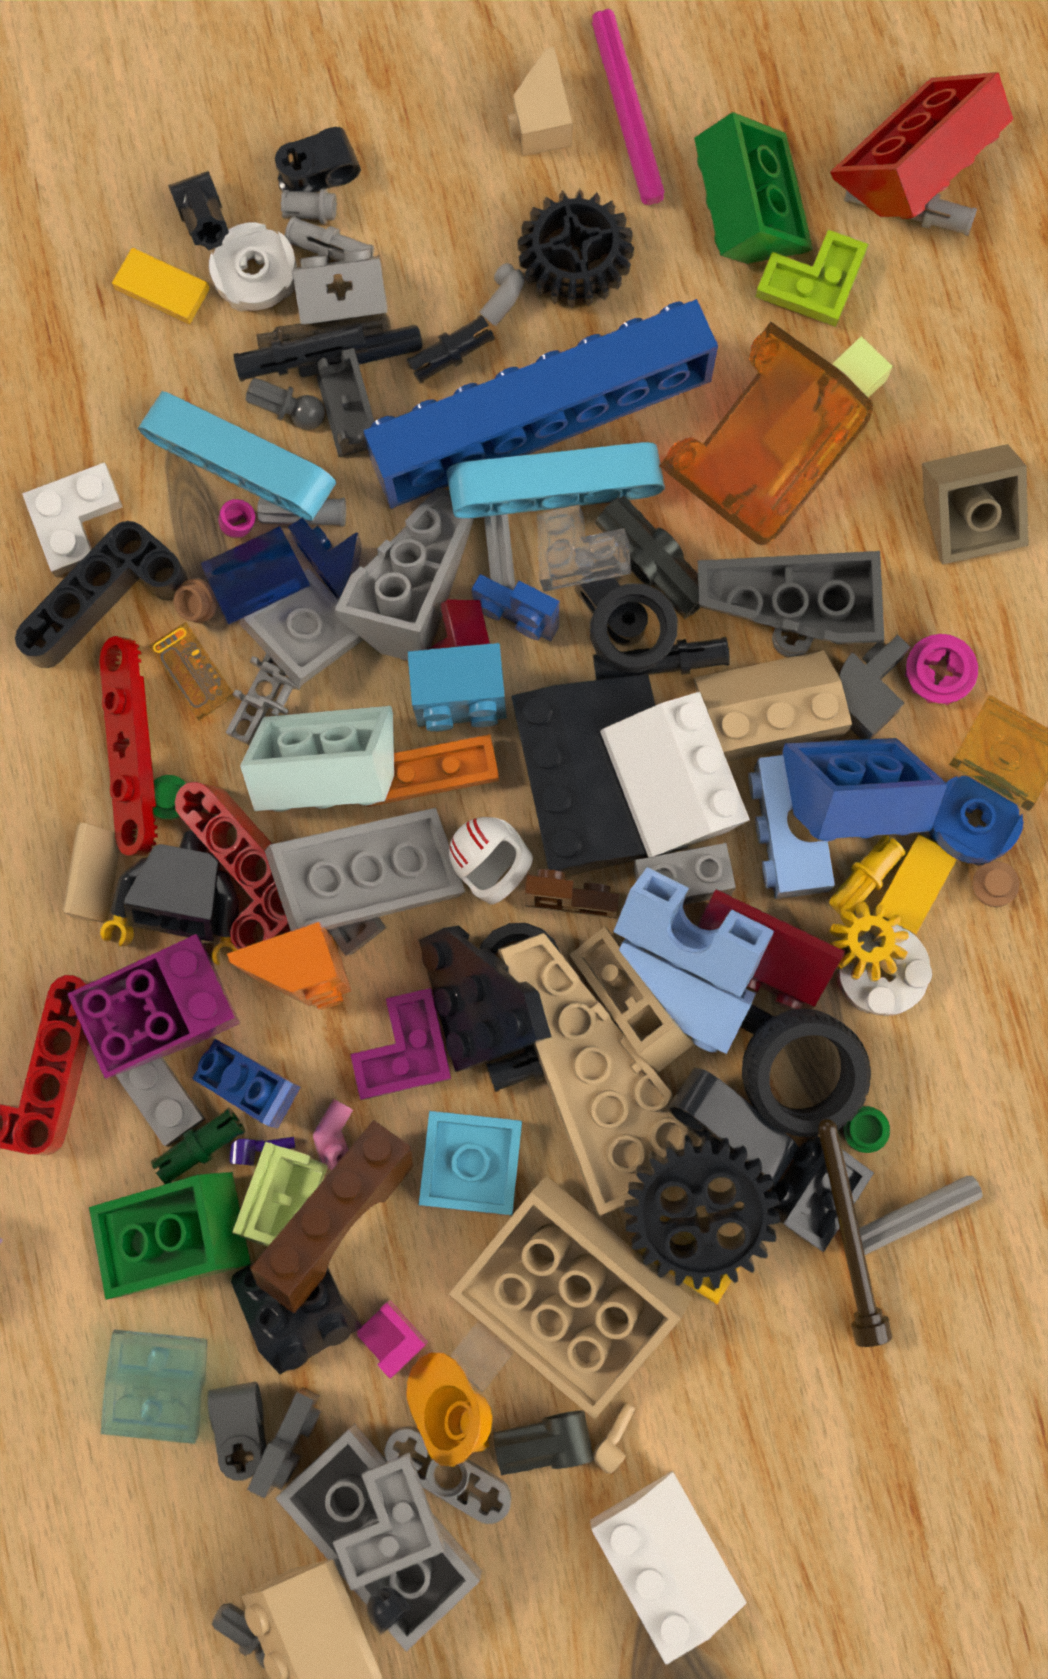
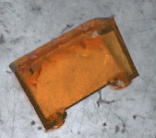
M771 321L763 332L754 339L751 345L749 360L751 366L758 373L704 443L693 437L678 441L670 448L668 455L659 465L660 468L759 545L769 544L781 534L862 432L873 412L871 400L844 372Z

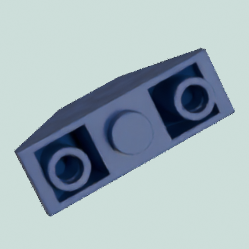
M214 1039L209 1050L201 1057L198 1069L192 1077L193 1080L256 1120L273 1128H279L301 1089L300 1086L217 1039Z

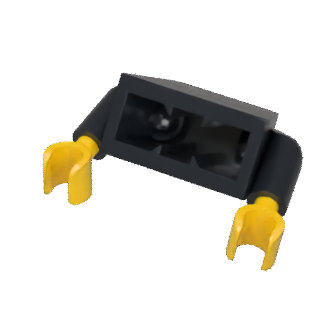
M186 831L183 834L179 847L163 844L156 845L148 857L141 858L120 875L110 910L114 917L113 920L107 921L101 927V938L104 941H110L116 926L122 932L119 947H125L132 942L134 938L133 927L183 937H191L197 934L200 940L214 942L216 934L220 936V943L213 949L212 960L219 966V953L223 947H230L233 951L238 950L232 943L230 935L232 924L239 916V900L231 878L224 871H220L218 859L213 854L206 853L207 847L193 831Z

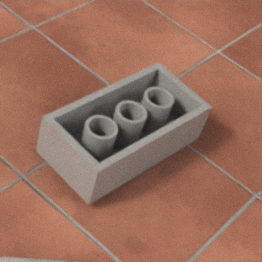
M355 1423L275 1498L328 1560H334L339 1574L346 1582L347 1579L333 1541L335 1538L378 1521L362 1473L387 1462ZM434 1514L433 1517L445 1546L444 1552L354 1589L366 1605L371 1596L378 1597V1590L382 1588L395 1589L403 1595L411 1609L388 1631L406 1652L470 1592L481 1579V1568Z

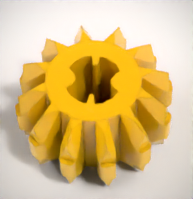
M860 902L857 905L856 915L852 911L844 909L840 913V918L844 925L833 924L830 927L829 932L833 936L842 939L830 944L845 951V956L842 957L837 968L842 969L850 962L854 964L851 971V978L854 980H858L862 976L865 968L871 982L880 979V968L889 975H892L897 971L896 964L892 958L903 960L907 957L908 952L904 948L895 945V943H901L909 938L907 931L894 932L893 927L901 921V917L895 914L887 921L884 920L883 916L886 906L881 903L876 906L872 915H870L866 902ZM867 932L874 934L875 938L872 942L878 941L879 944L878 947L875 946L869 952L861 948L864 942L858 943V937H862Z

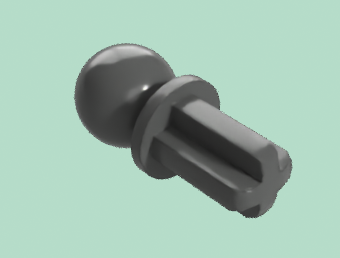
M253 378L248 386L245 400L252 405L277 414V419L282 421L286 413L291 416L293 423L300 429L313 430L321 425L325 417L324 406L318 398L312 395H303L297 399L291 397L293 388L290 386L286 390L259 378Z
M232 1603L222 1604L212 1620L213 1628L238 1644L239 1652L244 1656L249 1655L255 1650L258 1664L265 1669L264 1651L258 1636L251 1632L246 1623L245 1612Z

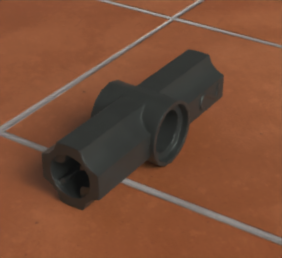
M624 495L605 507L596 519V525L625 555V561L635 576L642 583L648 586L653 585L657 590L661 591L684 619L697 612L701 608L699 607L698 573L684 559V553L674 538L660 527L655 529Z

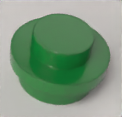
M163 775L154 780L156 807L153 808V814L158 818L174 820L180 817L176 811L175 798L179 789L187 784L182 778L175 775Z
M862 1106L858 1110V1114L842 1128L847 1144L855 1151L861 1153H873L880 1150L887 1143L890 1136L888 1119L880 1110L871 1106Z

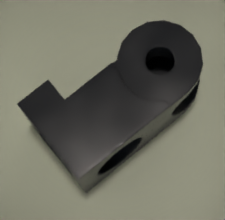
M612 554L576 579L575 592L592 614H594L599 601L610 590L620 586L617 581L621 579L622 567ZM627 602L619 605L610 614L607 621V634L615 643L622 646H632L638 643L643 638L648 623V613L645 607L639 602Z

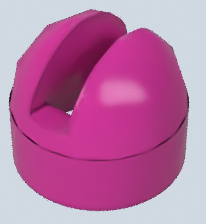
M240 499L227 501L223 504L219 513L218 522L220 529L226 536L233 539L244 537L252 530L254 525V509L249 503ZM243 518H244L245 521H246V522L241 523V524L236 525V526H233V525H232V524H234V523H236V522L242 520Z

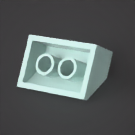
M382 706L263 717L240 765L254 811L273 810L275 812H283L291 808L303 807L325 809L334 805L356 803L372 805L385 801L394 777L392 707Z

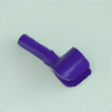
M294 1137L265 1141L238 1139L231 1145L229 1161L232 1164L254 1166L256 1151L262 1152L265 1142L293 1149L295 1148Z

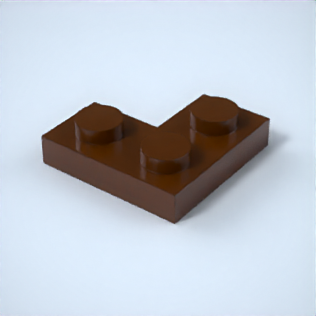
M539 869L537 876L527 875L525 886L526 907L616 918L619 894L610 893L611 887L608 885L584 883L583 889L574 888V881L565 880L566 874L564 872L548 869Z

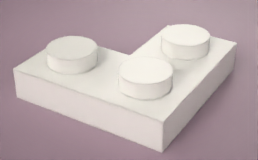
M105 462L23 493L49 568L55 577L72 571L92 550L82 522L123 507Z

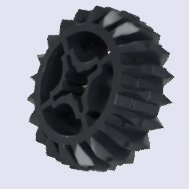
M579 189L575 194V198L568 199V195L562 190L559 194V202L556 203L546 196L543 201V210L533 207L530 212L531 221H524L521 226V234L523 236H520V239H518V251L521 253L519 255V265L522 269L526 270L525 279L528 284L537 283L536 292L539 296L551 291V301H553L554 305L562 296L568 297V305L571 308L576 304V298H583L589 307L593 303V294H597L603 300H606L609 296V287L618 290L622 285L621 276H627L630 272L631 263L629 261L634 257V246L631 244L633 232L630 227H625L626 217L624 213L615 214L613 201L602 206L600 205L598 192L590 200L584 199V193ZM559 228H564L560 235L550 238L549 243L543 244L551 233ZM571 238L573 239L574 246L580 247L579 252H581V260L579 259L577 250H572ZM609 253L599 266L588 270V265L591 262L601 259V254Z

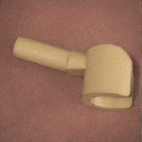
M626 1403L612 1430L609 1431L607 1437L593 1451L594 1462L605 1473H613L626 1457L616 1446L635 1411L634 1407Z

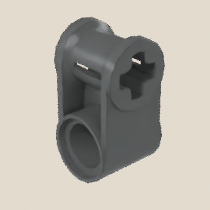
M258 1382L209 1390L208 1411L215 1436L220 1470L227 1478L234 1481H243L251 1478L267 1448L263 1425V1402ZM240 1443H242L244 1451H252L254 1459L246 1463V1469H244L242 1462H234L233 1453L240 1450Z

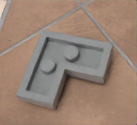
M410 1453L362 1473L378 1521L335 1538L333 1541L351 1591L445 1551L444 1543Z

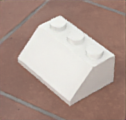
M700 692L660 703L600 731L648 858L725 834L750 820Z
M673 1471L590 1520L592 1532L666 1665L708 1640L747 1604Z

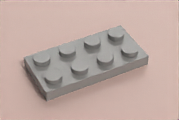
M436 808L271 844L265 850L291 931L320 922L326 930L457 898L465 892L461 878L456 874L450 862L449 843Z

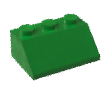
M731 112L694 137L698 155L697 164L702 173L706 190V204L711 212L715 230V244L720 252V256L750 264L769 260L772 252L788 257L804 254L813 249L785 132Z

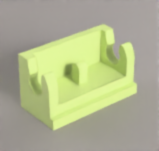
M265 1142L233 1233L251 1242L268 1247L321 1184L328 1165L310 1159L311 1156Z

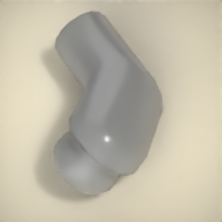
M508 263L501 265L496 271L494 280L501 286L479 312L495 327L513 307L525 282L522 271L520 269L515 270Z

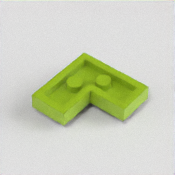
M828 229L813 267L772 252L755 297L836 327L869 244Z

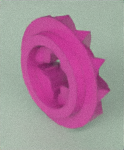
M935 634L923 638L912 648L907 657L905 677L908 678L913 693H917L926 699L928 704L941 703L947 706L963 699L972 690L978 677V663L974 652L964 641L948 634ZM946 654L948 655L946 670L953 673V677L945 676L936 685L934 684L936 680L934 679L935 671L930 669L928 665L936 666Z

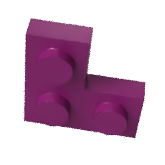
M428 988L386 998L396 1044L350 1054L360 1100L452 1079L438 1015L434 1005L432 989Z

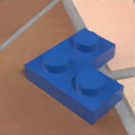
M481 574L472 587L473 600H480L485 616L494 620H500L503 617L517 624L515 628L521 634L533 640H539L540 637H543L551 642L559 628V600L521 581H518L514 590H511Z

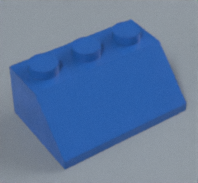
M897 738L785 743L783 748L794 815L809 830L810 834L818 840L833 841L836 838L848 837L871 838L875 835L888 834L904 836L910 833L932 830L948 784Z

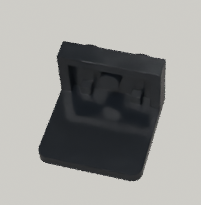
M255 1262L237 1271L231 1278L232 1287L258 1352L279 1375L287 1370L301 1367L307 1362L308 1358L329 1346L341 1344L350 1334L362 1328L356 1312L340 1293L329 1267H327L325 1277L295 1313L291 1312L257 1286L251 1270V1266Z

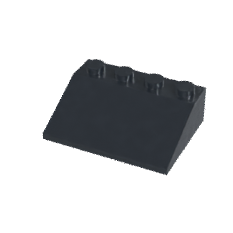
M649 675L559 684L512 695L548 869L564 872L566 874L565 877L648 858L600 731L656 706ZM688 846L683 847V848H680V849H677V850H674V851H671V852L688 849Z

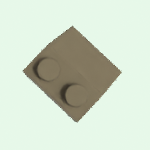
M1008 444L922 463L924 504L942 564L1028 546L1027 466Z

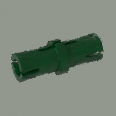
M227 1108L222 1114L197 1131L191 1128L184 1133V1140L159 1157L151 1160L153 1169H160L156 1174L164 1184L171 1183L199 1162L206 1164L212 1160V1153L237 1136L244 1134L245 1128L243 1124H237L240 1119L231 1108Z

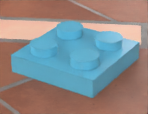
M429 1111L419 1205L513 1215L522 1121Z

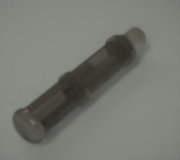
M387 313L303 325L277 326L273 332L257 334V343L260 349L271 346V341L280 339L281 343L355 326L359 323L362 324L364 335L368 336L391 330V323Z

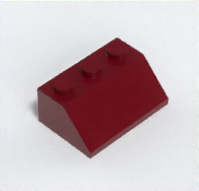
M715 889L697 927L705 930L720 928L732 909L774 931L746 989L758 993L759 989L762 988L776 995L777 997L774 1002L787 1010L813 1009L839 965L845 951Z

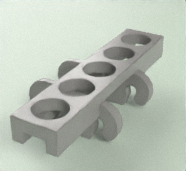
M267 653L262 662L255 656H252L250 663L260 670L248 694L244 695L237 689L233 693V696L242 702L226 733L228 736L249 746L268 709H273L272 714L278 716L279 712L287 715L288 710L284 705L292 689L300 690L301 688L290 678L285 677L286 673L280 667L271 664L274 661ZM266 672L272 674L273 677H270L269 675H267ZM267 681L272 684V692L268 696H259L256 693L257 685L260 682ZM283 684L284 686L276 702H274L273 699L280 685ZM248 704L258 709L255 716L247 714L246 708ZM242 720L251 722L245 736L239 735L236 732V728Z

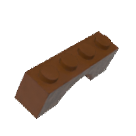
M373 1120L251 1266L257 1286L291 1312L295 1313L325 1277L327 1267L334 1252L355 1222L375 1204L385 1203L414 1167L411 1146Z

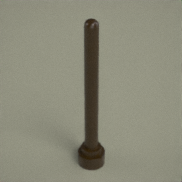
M824 1119L818 1125V1132L858 1310L854 1313L855 1321L851 1323L853 1337L857 1346H878L889 1342L893 1338L889 1318L883 1315L882 1309L876 1308L837 1125L831 1119Z

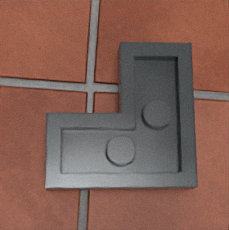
M301 1388L296 1392L276 1437L268 1443L247 1488L248 1491L265 1499L275 1487L282 1490L285 1483L289 1482L301 1457L294 1453L295 1447L301 1435L310 1437L320 1417L321 1410L315 1408L320 1395L305 1388Z

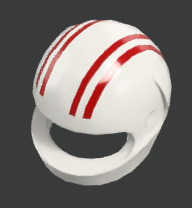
M479 817L466 822L453 835L449 846V858L456 874L470 887L476 897L490 905L500 902L518 886L529 871L533 861V855L518 832L506 821L493 817ZM511 866V868H510V870L508 871V873L503 877V879H502L501 881H499V882L496 884V882L499 880V878H500V877L504 874V872Z

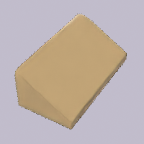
M79 822V825H77L62 908L64 913L74 919L106 922L108 919L119 856L115 832L87 823Z

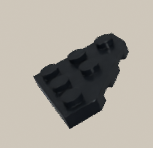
M459 925L442 928L419 940L422 961L428 972L434 994V1005L441 1019L446 1038L447 1052L452 1059L455 1072L474 1068L552 1037L539 991L527 981L518 982L508 974V965L487 948L478 949L468 941L470 934Z

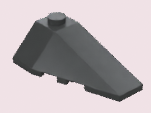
M880 551L698 561L699 607L835 644L884 642L885 640Z

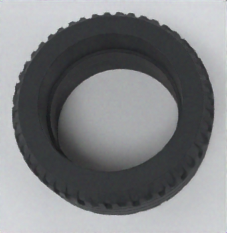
M794 1009L770 1018L756 1030L744 1052L742 1079L745 1092L751 1104L771 1125L790 1135L818 1137V1125L824 1119L833 1120L839 1130L858 1114V1110L862 1108L866 1101V1095L869 1093L871 1067L863 1043L848 1026L833 1016L818 1010ZM819 1035L829 1039L836 1046L841 1060L840 1077L833 1092L821 1103L809 1108L794 1109L780 1104L773 1096L770 1087L771 1067L780 1050L789 1042L803 1036Z

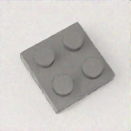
M309 568L242 614L240 618L241 627L298 687L302 686L364 640L335 616L334 610L339 600Z

